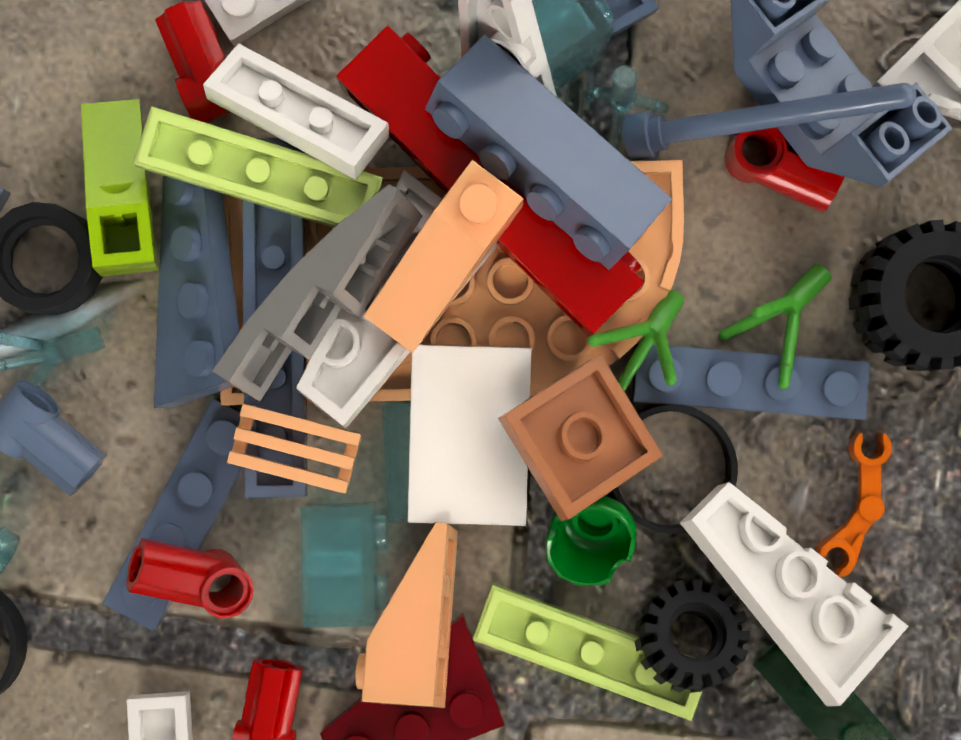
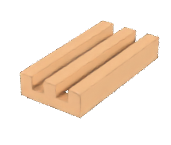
M242 404L240 411L241 419L239 426L235 430L233 438L235 441L233 449L229 453L227 463L332 491L347 493L362 434L249 404ZM254 420L346 443L344 455L252 431ZM250 443L340 467L339 475L334 477L246 454L247 446Z

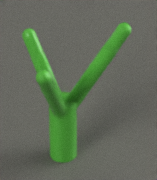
M814 264L781 298L755 307L751 315L721 330L719 338L722 341H727L781 313L786 314L788 318L778 386L781 389H787L790 386L801 310L831 281L830 272L824 266Z
M671 289L667 297L655 306L645 322L589 336L588 344L596 347L643 335L618 379V383L623 391L627 389L653 344H656L665 383L672 386L677 382L666 333L684 304V297L678 291Z

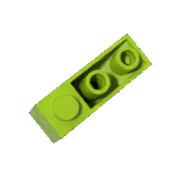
M140 99L81 104L85 199L92 267L101 277L159 271L148 170L138 168L133 164L144 131Z

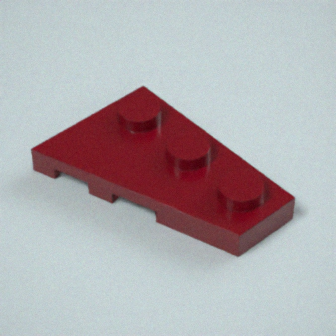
M462 613L451 622L445 708L362 702L361 696L322 729L320 733L322 740H469L505 726L504 718L475 642L472 640L464 614Z

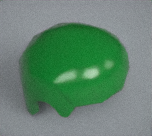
M606 495L569 520L561 521L554 511L549 520L546 533V561L558 577L577 586L605 585L612 580L613 574L619 565L624 561L630 562L632 559L637 535L635 518L621 502Z

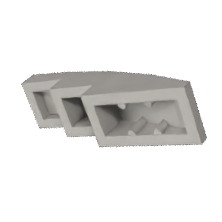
M387 185L335 226L286 274L247 320L212 372L260 402L291 351L310 360L341 309L360 318L423 215L398 188Z

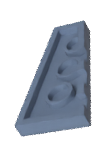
M163 175L154 408H175L234 387L213 373L212 370L240 331L222 193Z

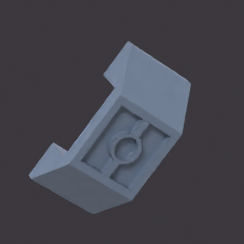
M731 0L734 73L759 105L873 88L870 81L863 76L838 44L835 36L816 15L830 0ZM917 82L912 85L916 91V99L907 108L777 127L806 166L879 187L892 180L953 129L941 114L936 103L925 94Z

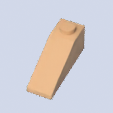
M472 160L433 211L364 314V317L410 352L414 353L522 209L523 197Z
M447 523L434 524L369 635L366 653H360L357 659L355 681L357 689L362 690V702L445 708L458 531Z

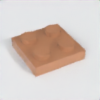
M601 354L590 359L498 418L561 521L569 520L663 457L659 447Z

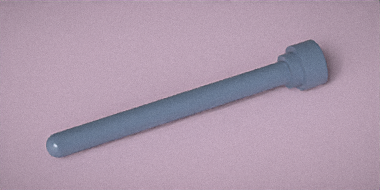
M899 83L666 120L663 115L655 116L652 111L628 114L623 122L624 144L629 158L633 161L656 158L660 151L668 149L670 143L907 108L914 103L916 91L908 83Z

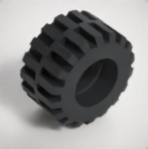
M930 220L920 225L917 223L883 238L876 243L877 247L866 252L859 261L863 268L861 271L853 273L850 286L857 287V296L848 298L849 310L858 309L860 320L852 322L857 334L866 332L870 340L864 345L872 353L882 352L886 356L883 361L892 366H906V370L910 371L946 370L961 366V222L955 221L944 225L943 220ZM921 263L931 265L942 271L950 280L955 292L954 313L947 325L938 332H932L920 326L910 315L905 303L906 281L911 271Z

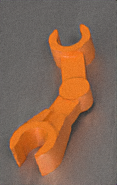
M853 433L849 439V454L858 463V499L855 503V509L844 524L821 540L814 549L823 558H826L828 551L832 548L839 547L842 550L843 560L833 571L840 578L847 576L853 571L864 535L874 521L879 520L885 512V506L881 500V465L888 460L892 451L891 440L886 433H877L878 451L871 458H867L862 453V433Z

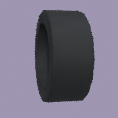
M31 202L12 208L0 218V297L5 302L26 312L59 315L78 309L94 295L103 276L101 277L92 267L88 222L86 219L56 204ZM42 225L56 226L67 232L75 242L79 254L78 269L72 280L61 290L48 294L35 293L24 287L16 278L12 267L14 249L21 236L30 229Z

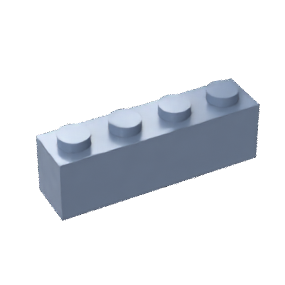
M486 34L438 80L425 107V110L432 115L435 124L443 133L451 138L461 140L479 156L482 165L489 173L498 179L506 180L526 197L528 205L538 216L545 220L553 221L573 239L576 248L581 254L592 261L600 262L608 270L631 249L672 200L667 193Z

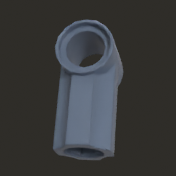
M18 380L0 402V451L10 457L25 458L71 496L94 475L107 455L59 416L61 412L60 407L48 393L30 382Z

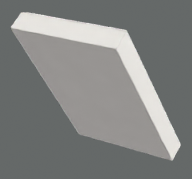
M420 344L412 353L408 523L526 526L528 467L498 418L530 398L531 347Z

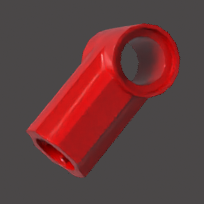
M199 0L195 2H181L165 9L164 13L157 17L155 21L179 76L175 78V83L190 118L208 123L232 113L206 98L203 84L225 60L226 56L205 6Z
M777 127L738 133L727 146L724 156L726 168L737 180L745 183L756 182L821 213L827 211L844 180V176L806 166ZM755 140L764 145L768 154L766 166H755L746 161L742 152L744 141Z
M141 538L139 544L134 547L128 564L126 588L130 593L203 607L210 615L217 618H232L240 615L248 608L253 599L254 587L251 578L231 553L222 549H210L203 552ZM225 574H232L231 580L225 588L217 592H209V587L216 578Z
M255 658L252 662L247 691L245 693L242 719L237 721L231 740H296V730H292L304 667L278 659Z

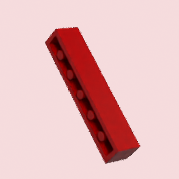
M387 25L336 75L341 89L361 109L388 122L389 137L447 194L472 160L484 168L479 156L461 140L451 138L443 133L435 124L432 115L425 110L429 98L440 79L426 64L431 59L428 51L410 33L406 32L400 38ZM499 179L523 197V207L498 239L497 246L588 337L593 335L645 283L637 275L642 269L641 265L629 252L610 270L605 268L600 262L586 258L579 252L573 239L553 221H548L538 216L528 205L526 197L506 180Z

